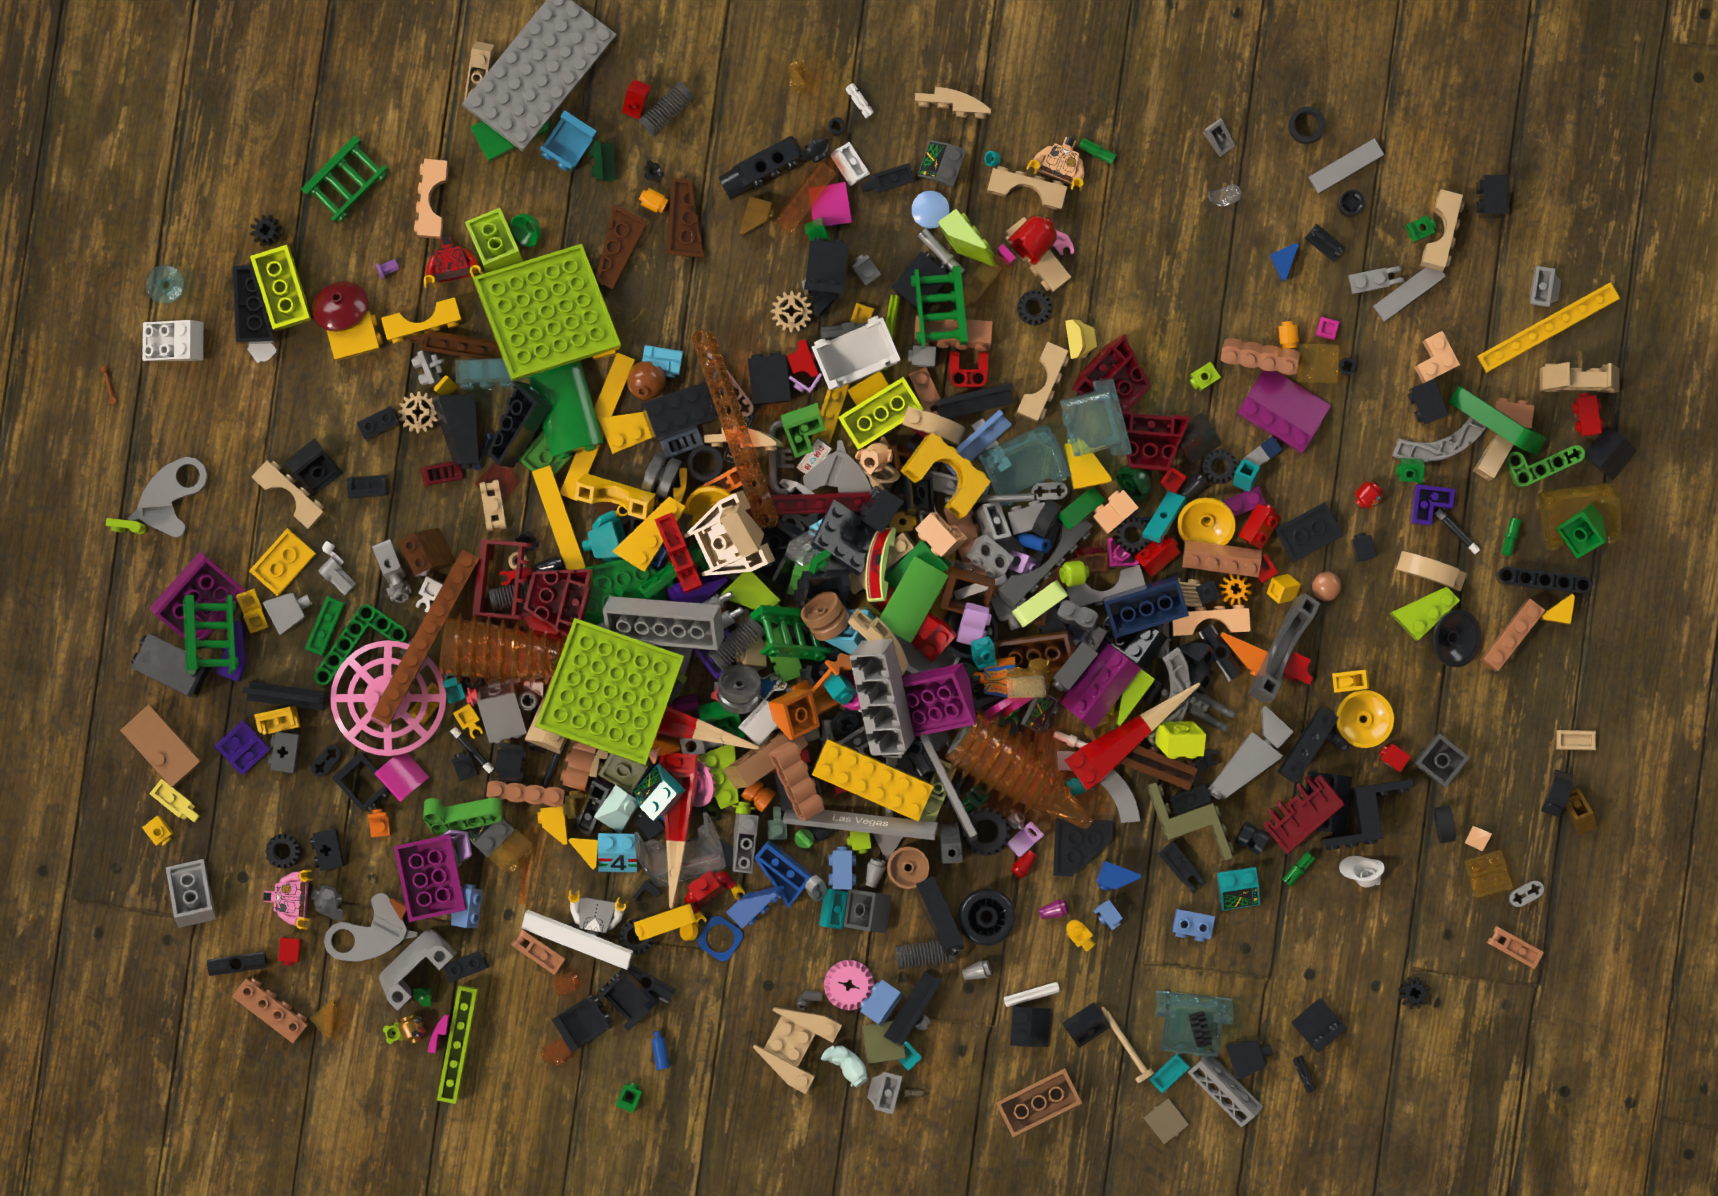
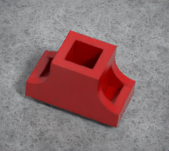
M633 79L626 92L622 113L639 120L649 98L651 86Z
M805 339L798 341L796 352L787 356L794 375L806 373L813 379L819 375L814 364L817 362L814 352L809 351Z
M1291 652L1283 672L1286 675L1285 678L1294 683L1298 680L1310 685L1313 679L1308 673V665L1311 659Z

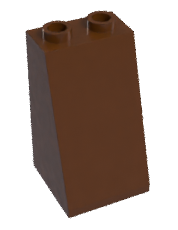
M439 528L415 532L398 541L414 575L420 579H424L426 576L456 562Z

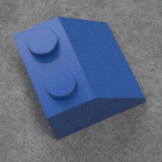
M1103 861L1095 882L1099 883L1098 888L1110 892L1111 888L1116 890L1140 879L1141 874Z

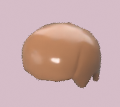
M1321 572L1313 580L1312 592L1317 599L1324 602L1334 600L1341 591V580L1333 572Z

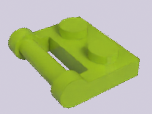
M106 519V526L111 527V531L126 533L127 529L143 535L147 530L144 524L137 521Z

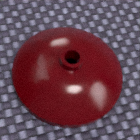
M345 281L332 283L320 290L315 296L312 303V315L316 323L323 329L334 332L345 331L355 327L364 319L369 308L368 297L365 291L355 283Z

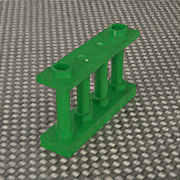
M355 135L301 188L308 197L315 195L334 214L330 219L335 224L338 221L342 222L347 217V212L378 180L380 182L383 181L388 175V167L384 164L379 168L361 150L360 145L362 142ZM351 154L356 155L374 173L367 182L347 163V158ZM337 168H342L361 187L354 195L334 177L333 172ZM324 181L329 182L347 200L340 209L320 190V185Z
M953 266L952 272L946 275L919 277V269H915L914 275L911 276V286L915 287L919 322V332H916L917 343H921V349L925 348V341L955 338V340H959V345H967L968 337L961 266ZM950 282L954 286V291H951V293L921 296L920 284ZM955 302L956 310H953V312L923 314L922 303ZM957 321L958 328L954 329V331L924 332V322Z
M697 541L688 548L693 563L698 562L705 572L710 570V567L703 558L704 554ZM672 563L667 564L637 588L646 599L652 598L653 600L663 601L658 594L659 590L664 586L672 587L675 584L673 582L674 578L677 577Z
M186 595L184 597L186 675H194L200 667H228L229 674H233L236 668H238V657H235L233 613L236 611V603L232 601V595L227 596L225 603H197V601H194L193 595ZM197 611H226V622H198L194 618V613H197ZM198 629H227V640H199L195 638V631H198ZM199 648H228V659H199V657H196V650Z
M760 605L750 613L752 621L763 623L768 646L760 651L761 655L822 661L832 652V648L821 647L820 641L815 639L810 630L809 634L813 646H806L801 625L806 627L807 625L801 618L802 609ZM771 622L778 624L783 644L776 643ZM786 624L793 626L798 645L791 644Z

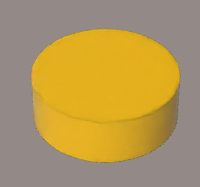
M695 923L680 927V936L683 940L693 941L697 937L698 927Z

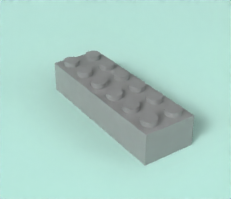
M610 596L603 608L606 629L651 645L718 650L724 639L720 605Z

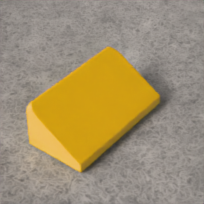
M878 371L847 391L857 406L889 385L881 371Z

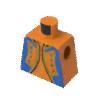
M1015 657L996 659V666L986 668L984 672H973V684H984L985 694L1007 698L1015 696Z

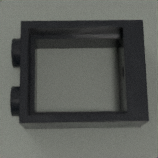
M359 752L332 779L362 812L366 810L370 812L377 806L376 801L380 797L386 798L391 791L384 785L363 804L342 781L362 762L373 774L378 771L363 752Z

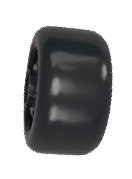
M980 888L972 891L963 899L958 910V923L962 933L971 942L981 946H993L1006 940L1012 933L1016 922V912L1011 900L1004 893L993 888ZM985 911H989L992 914V919L989 922H984L981 919V915Z

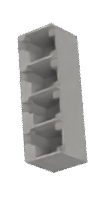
M894 640L861 641L851 654L850 662L871 755L905 754L915 737Z

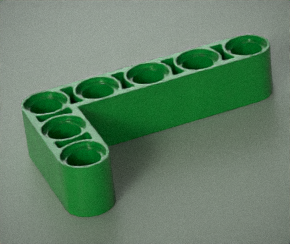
M1458 386L1449 400V403L1527 452L1537 455L1547 440L1541 434L1522 426L1461 386Z
M368 604L362 605L314 674L315 681L323 686L331 684L340 666L352 654L370 626L391 641L403 643L408 639V631L375 607ZM366 608L372 610V616L368 619L363 617V610ZM381 619L387 620L388 626L386 629L379 628L378 623ZM355 624L361 626V632L357 635L352 633V626ZM401 629L404 636L401 640H396L394 633L396 630ZM343 640H348L350 642V648L348 650H343L341 648V643ZM332 656L339 657V664L337 666L331 665L330 659ZM323 671L329 675L326 682H321L319 679V675Z

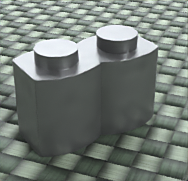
M1068 600L1062 601L1057 612L1059 619L1064 623L1077 625L1080 629L1088 632H1094L1099 621L1098 614L1094 610L1085 607L1080 608L1076 603Z

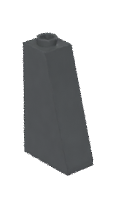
M958 823L939 824L942 863L962 862ZM949 850H955L956 854L954 857L948 855Z

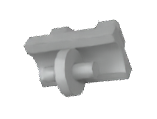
M421 350L417 352V356L411 362L415 369L423 367L425 373L418 376L420 384H438L441 381L439 373L443 372L440 365L445 363L444 359L438 360L436 354L431 355L430 351Z

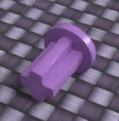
M395 259L382 265L375 264L381 280L385 279V275L399 270Z

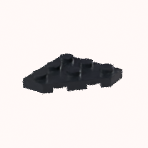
M1055 818L1053 876L1072 877L1113 840V821Z

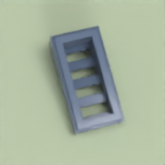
M698 428L664 439L660 444L667 460L692 451L699 446H703L704 442ZM691 434H693L696 441L694 445L690 437ZM684 437L686 438L689 447H686L683 440ZM676 440L679 441V444L681 446L680 450L677 447V444L675 442ZM669 443H671L674 452H671Z

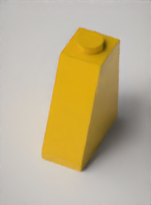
M1079 438L1067 440L1068 443L1064 444L1073 490L1112 482L1110 475L1084 440L1079 441Z
M686 904L634 922L635 933L641 941L694 923L696 919L691 904Z

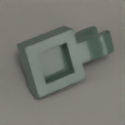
M773 806V820H768V840L787 839V824L781 820V806Z

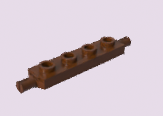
M425 330L422 336L410 335L409 342L421 344V349L425 351L498 362L502 356L497 342L494 340Z

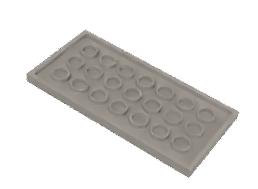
M546 0L464 100L462 106L523 152L615 39L616 34L572 0Z

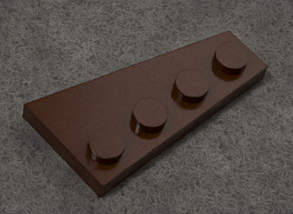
M672 178L666 255L704 258L692 182L688 179Z
M614 204L596 275V281L611 290L614 289L648 223Z

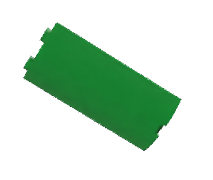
M580 360L528 376L530 385L552 405L542 421L551 458L559 457L560 459H565L571 456L570 453L585 449L586 452L597 449V445L603 443Z

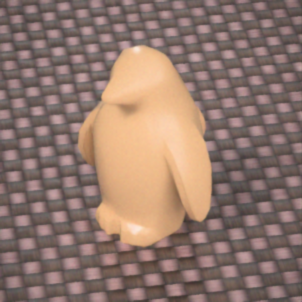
M882 436L879 442L857 451L855 458L861 460V464L868 474H872L874 471H882L888 462H892L893 453L890 444Z

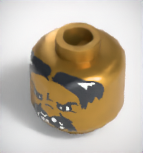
M413 1014L400 1019L401 1022L398 1024L402 1039L404 1041L410 1040L411 1044L421 1041V1036L426 1033L422 1018Z

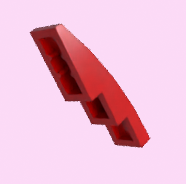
M671 512L654 519L684 594L703 587L673 513Z

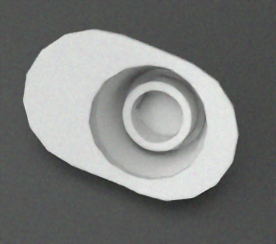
M1350 856L1342 860L1339 869L1345 877L1356 880L1360 886L1372 887L1380 885L1381 875L1385 867L1379 860L1361 856Z

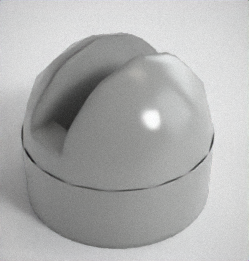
M922 1013L914 1026L919 1030H927V1026L930 1025V1019Z

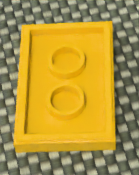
M287 528L249 572L279 597L313 559L316 553Z

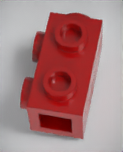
M1590 392L1579 394V398L1574 399L1575 403H1572L1573 413L1577 415V422H1575L1576 433H1579L1580 437L1601 434L1604 429V422L1599 416V411H1601L1600 399H1597L1596 395L1591 396Z
M1258 503L1238 536L1248 544L1262 550L1281 517L1275 513L1276 509L1268 504L1263 506Z
M1165 535L1161 543L1152 541L1134 558L1152 578L1181 552L1176 547L1178 542L1172 536L1167 537Z

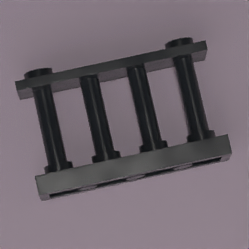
M1324 707L1322 709L1318 708L1277 773L1291 782H1298L1339 717Z

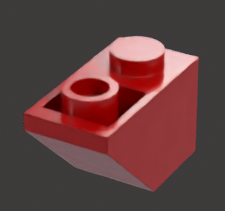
M528 611L521 612L533 634L555 639L563 638L560 632L558 633L553 627L542 622Z

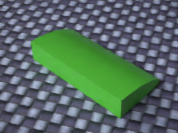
M914 556L879 619L892 633L912 643L949 575Z

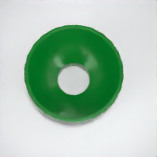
M525 213L512 218L510 226L515 239L525 247L536 245L541 238L539 221Z

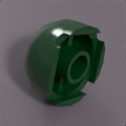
M1126 464L1116 472L1118 474L1116 481L1122 491L1129 492L1133 496L1131 499L1134 501H1142L1151 492L1153 487L1151 470L1129 468V465Z

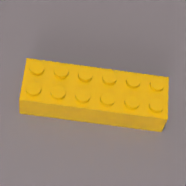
M829 738L826 739L812 771V775L916 821H919L934 787L932 783Z

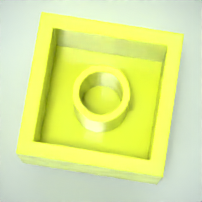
M1194 721L1162 722L1157 726L1155 744L1168 758L1177 759L1186 756L1187 758L1194 759L1197 756H1204L1206 734Z

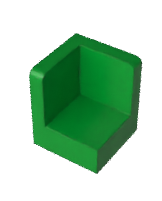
M822 218L804 224L805 233L810 240L819 237L825 238L826 242L830 241Z

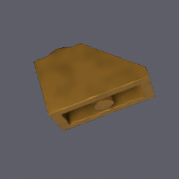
M749 197L740 229V236H746L767 224L768 219H772L775 208H772V202Z
M866 591L855 594L847 608L870 610L875 618H879L882 615L880 606L876 602L868 601Z
M1580 789L1572 790L1566 804V809L1578 834L1582 835L1596 829L1597 824L1594 813Z

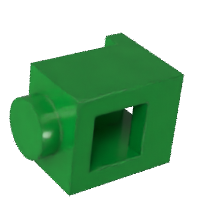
M1426 215L1408 223L1405 229L1412 244L1433 235L1436 224L1432 218L1429 219ZM1425 225L1426 230L1421 231L1419 226Z
M1400 458V464H1396L1395 475L1398 476L1399 481L1422 484L1425 469L1424 460Z
M629 1082V1085L625 1083L616 1106L634 1113L643 1091L639 1089L640 1085ZM627 1093H633L634 1098L628 1099Z

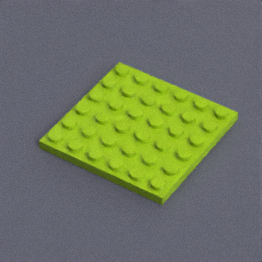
M582 244L473 277L511 382L621 347Z
M574 618L535 727L646 766L684 656Z

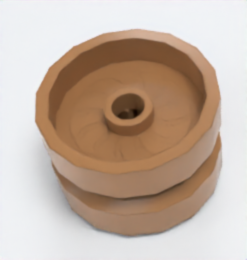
M823 592L814 596L801 610L802 620L809 627L815 639L820 641L836 637L849 624L850 614L842 605L836 593Z
M901 847L894 851L888 859V876L900 888H916V884L924 881L928 876V859L917 848ZM906 864L912 866L911 871H905L904 867Z

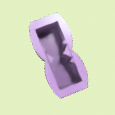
M966 603L957 633V642L971 645V641L986 637L987 631H984L986 625L989 626L992 616L989 614L988 607Z

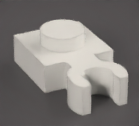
M426 576L418 593L423 598L417 601L416 607L419 608L421 603H425L427 605L425 612H428L432 605L431 600H435L443 583L430 576Z

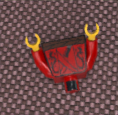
M451 236L443 237L440 239L442 249L435 250L434 255L429 259L426 267V276L424 277V286L427 288L428 283H433V288H435L436 282L442 283L471 276L473 278L476 273L483 274L479 267L477 258L468 249L462 248L461 245L453 246Z
M708 871L687 886L688 892L684 897L685 904H691L696 919L694 923L699 927L698 921L700 919L706 922V918L699 912L701 908L729 889H731L737 900L739 899L737 894L740 892L745 894L742 886L736 884L726 872Z

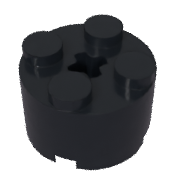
M499 742V747H502V750H497L495 771L498 773V776H494V780L518 783V780L523 779L524 769L521 768V761H525L526 750L519 744Z

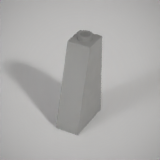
M1252 732L1240 745L1208 789L1211 790V794L1215 798L1224 800L1281 759L1283 755Z

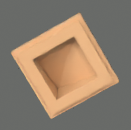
M1472 826L1465 844L1483 851L1492 834Z

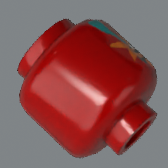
M1366 481L1355 491V496L1357 497L1355 502L1362 509L1365 507L1373 509L1382 501L1383 490L1374 481Z

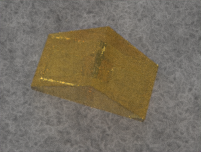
M334 999L330 1000L310 1017V1020L327 1039H332L334 1033L336 1000Z

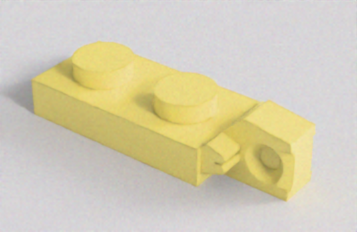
M161 779L150 792L151 796L179 818L185 820L188 817L193 822L200 818V815L193 810L195 806L175 788L170 787L165 780Z

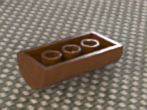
M1071 631L993 642L996 659L1015 657V677L1057 672L1076 650Z

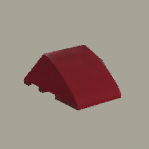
M1122 334L1105 345L1079 373L1072 390L1113 410L1129 411L1151 386L1141 366H1139L1126 335Z
M1114 410L1129 468L1168 471L1191 416L1172 415V417L1134 414V411Z
M593 569L533 571L524 609L542 622L553 627L558 633L560 632L568 637L574 618L582 621L585 619L593 587Z

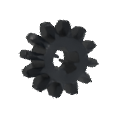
M261 215L262 221L255 218L254 221L257 225L251 224L250 226L256 230L250 232L251 236H256L253 241L255 243L260 241V246L264 247L266 242L268 247H271L272 240L277 244L279 241L275 237H282V234L277 231L283 229L281 225L276 226L279 220H273L272 215H269L267 220L265 215ZM266 226L271 229L268 231V235L262 233Z
M1417 976L1414 979V983L1412 978L1408 977L1409 984L1402 981L1401 984L1405 988H1398V991L1403 992L1398 998H1406L1402 1004L1405 1006L1409 1003L1410 1009H1413L1414 1003L1420 1009V1001L1426 1005L1427 1001L1423 998L1431 997L1430 994L1425 993V991L1430 990V987L1426 986L1423 988L1426 981L1422 980L1419 983L1420 979ZM1412 988L1419 991V994H1416L1417 997L1410 995Z

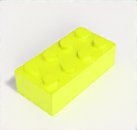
M284 245L250 256L272 329L279 331L311 321V314L290 247Z
M902 377L839 416L838 420L859 451L902 425L908 406L922 411L924 409L905 378Z

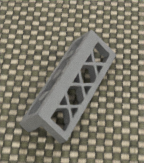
M1207 1052L1187 1072L1241 1128L1253 1119L1263 1107L1210 1052ZM1200 1068L1205 1073V1077L1200 1076L1196 1070ZM1210 1083L1216 1084L1219 1088V1091L1214 1090L1210 1086ZM1224 1097L1229 1098L1232 1104H1227L1224 1101ZM1237 1111H1242L1247 1117L1243 1120Z

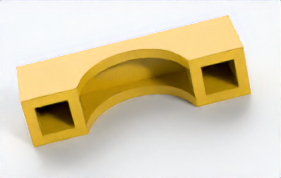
M455 297L436 302V309L433 315L421 323L409 322L400 313L381 318L386 338L389 342L392 341L393 344L404 341L403 338L409 337L411 334L422 336L425 330L438 332L441 331V327L448 326V328L459 326V322L463 321Z
M585 473L576 482L574 499L590 504L597 502L616 503L623 506L627 510L628 515L645 520L654 511L656 494Z

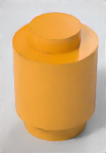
M648 188L647 191L643 190L639 198L642 201L640 205L656 213L657 211L662 213L668 202L664 195L651 188Z
M1293 321L1282 322V326H1278L1282 349L1298 348L1297 324L1293 325Z

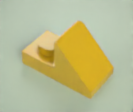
M1367 670L1332 674L1334 693L1369 689Z

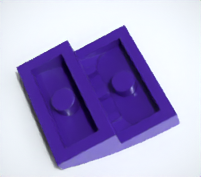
M241 720L215 745L241 775L270 750L266 743L244 720Z

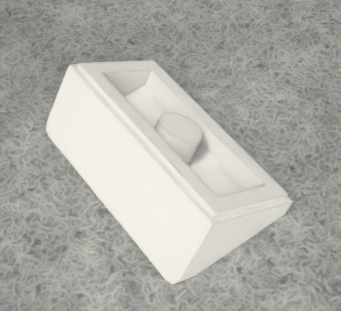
M850 142L835 149L830 154L850 186L870 174Z

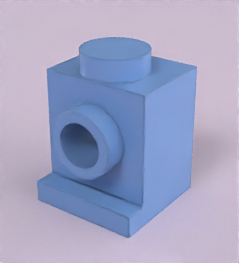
M1109 899L1093 910L1095 914L1100 913L1098 916L1099 920L1104 926L1108 925L1111 930L1121 924L1120 920L1123 919Z

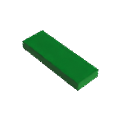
M1092 486L1060 512L1057 517L1071 530L1099 507L1105 499Z
M329 596L326 597L306 644V650L320 656L324 655L345 603Z

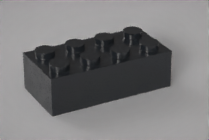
M715 378L644 402L641 406L653 442L724 419L728 415Z

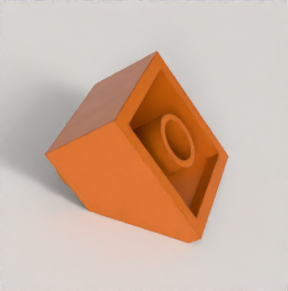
M795 689L768 702L773 722L790 740H794L820 727L811 690Z

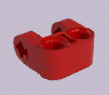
M950 351L949 372L952 386L955 388H982L987 381L988 351H978V370L959 369V351ZM961 374L965 380L963 383L957 384L953 379L954 376ZM974 375H982L984 381L981 384L974 383Z

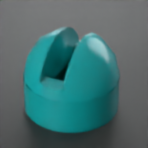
M988 151L984 158L985 164L992 167L998 166L1001 162V156L995 151Z

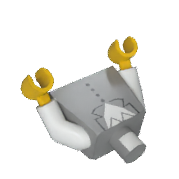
M569 890L568 898L573 919L579 925V928L587 929V933L598 937L599 932L607 933L608 930H613L622 920L628 900H626L625 904H621L619 902L620 897H618L615 903L580 897V890H578L577 895H572L571 890Z

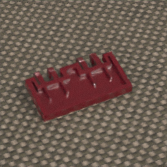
M1309 775L1305 777L1306 782L1314 790L1311 794L1302 784L1298 783L1296 785L1305 800L1300 795H1296L1286 805L1281 800L1276 803L1278 808L1285 814L1283 819L1279 817L1274 809L1270 808L1268 810L1269 815L1277 824L1275 825L1272 820H1268L1263 826L1286 854H1290L1346 805L1322 775H1319L1314 780Z

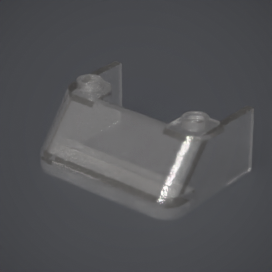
M707 812L703 813L704 825L698 828V837L686 840L679 882L702 876L708 871H720L726 866L717 828ZM635 832L636 858L654 885L660 887L669 885L667 846H664L662 842L656 839L644 842L639 833Z

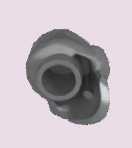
M325 884L320 885L318 889H314L312 900H314L316 912L333 920L342 921L343 910L339 909L342 895L338 894L334 887Z

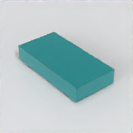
M1176 1053L1149 1080L1161 1093H1164L1190 1067Z

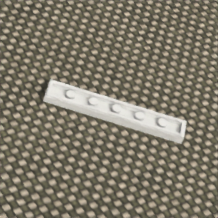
M527 910L525 912L522 929L627 970L629 968L633 954L632 950L533 911Z

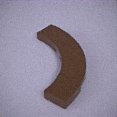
M1109 553L1087 554L1067 562L1082 561L1085 566H1088L1089 574L1107 573ZM1064 564L1052 571L1053 573L1041 583L1034 595L1058 580L1063 588L1066 586L1065 583L1061 582L1059 574L1060 568ZM1048 610L1029 624L1045 625Z

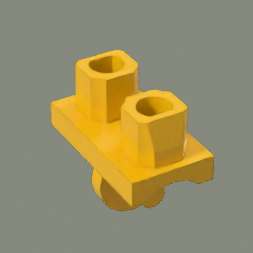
M1071 920L1067 924V935L1077 947L1082 946L1087 952L1095 946V943L1091 940L1093 934L1082 922Z

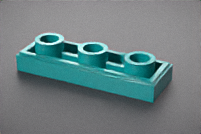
M1168 491L1143 531V538L1161 543L1185 504L1186 497Z

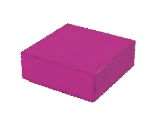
M1320 317L1315 336L1334 341L1339 321Z

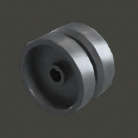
M656 451L645 472L641 490L653 492L656 485L659 484L656 495L666 500L675 483L682 461L672 458L665 468L666 455Z
M743 664L732 665L721 672L718 680V696L722 708L734 714H746L753 711L758 706L761 695V681L758 672L752 667Z

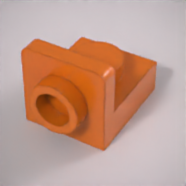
M383 809L372 810V814L367 815L371 837L391 835L388 812L384 813Z

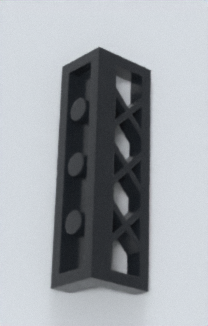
M1010 383L939 399L935 402L937 414L949 419L1014 404L1011 390L1014 389L1013 384Z
M924 971L883 1037L900 1047L942 980Z

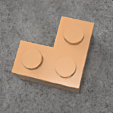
M1443 331L1423 341L1431 358L1414 368L1422 383H1425L1460 365Z
M1117 490L1108 498L1110 502L1106 506L1101 504L1093 511L1095 515L1092 518L1106 534L1110 533L1139 508L1124 490L1121 493Z
M937 512L930 513L915 528L919 538L924 542H928L932 552L941 557L953 555L968 539L956 525L949 526Z

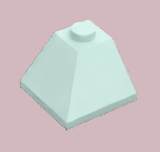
M615 785L594 817L621 834L639 807L637 798Z

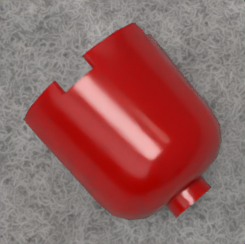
M1032 216L1010 236L1008 241L1013 242L1010 246L1020 257L1024 258L1026 256L1031 259L1030 264L1036 265L1056 242L1057 233L1053 227L1054 223L1046 217L1044 219L1040 216Z

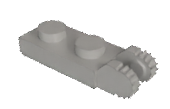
M1402 267L1381 268L1348 275L1352 294L1387 288L1390 285L1405 282L1404 278L1401 277L1393 280L1388 278L1389 273L1400 272Z

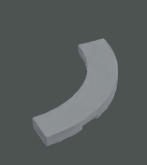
M1470 416L1458 431L1435 442L1417 443L1399 438L1392 457L1398 459H1423L1424 462L1449 458L1469 447L1483 433L1486 426Z
M1178 647L1162 658L1170 676L1169 699L1191 687L1189 668L1184 655ZM1190 696L1163 722L1183 721ZM1156 727L1146 738L1153 748L1159 750L1160 748L1155 744Z
M1057 751L1058 770L1072 771L1065 762V759L1075 752ZM1113 770L1100 784L1112 796L1118 808L1120 822L1140 821L1138 807L1131 790L1122 777Z

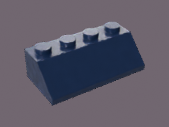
M1177 575L1103 598L1115 638L1189 616Z

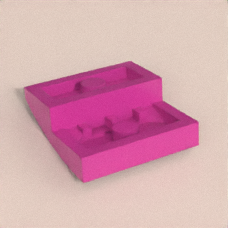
M846 182L808 187L813 221L822 218L825 226L852 222Z
M1018 695L1007 698L995 704L981 715L987 720L1000 712L1004 718L1032 700L1033 697L1032 695Z
M408 753L395 755L374 773L400 802L429 778Z
M452 1014L444 1015L437 1024L428 1046L429 1053L439 1051L441 1035L449 1033Z

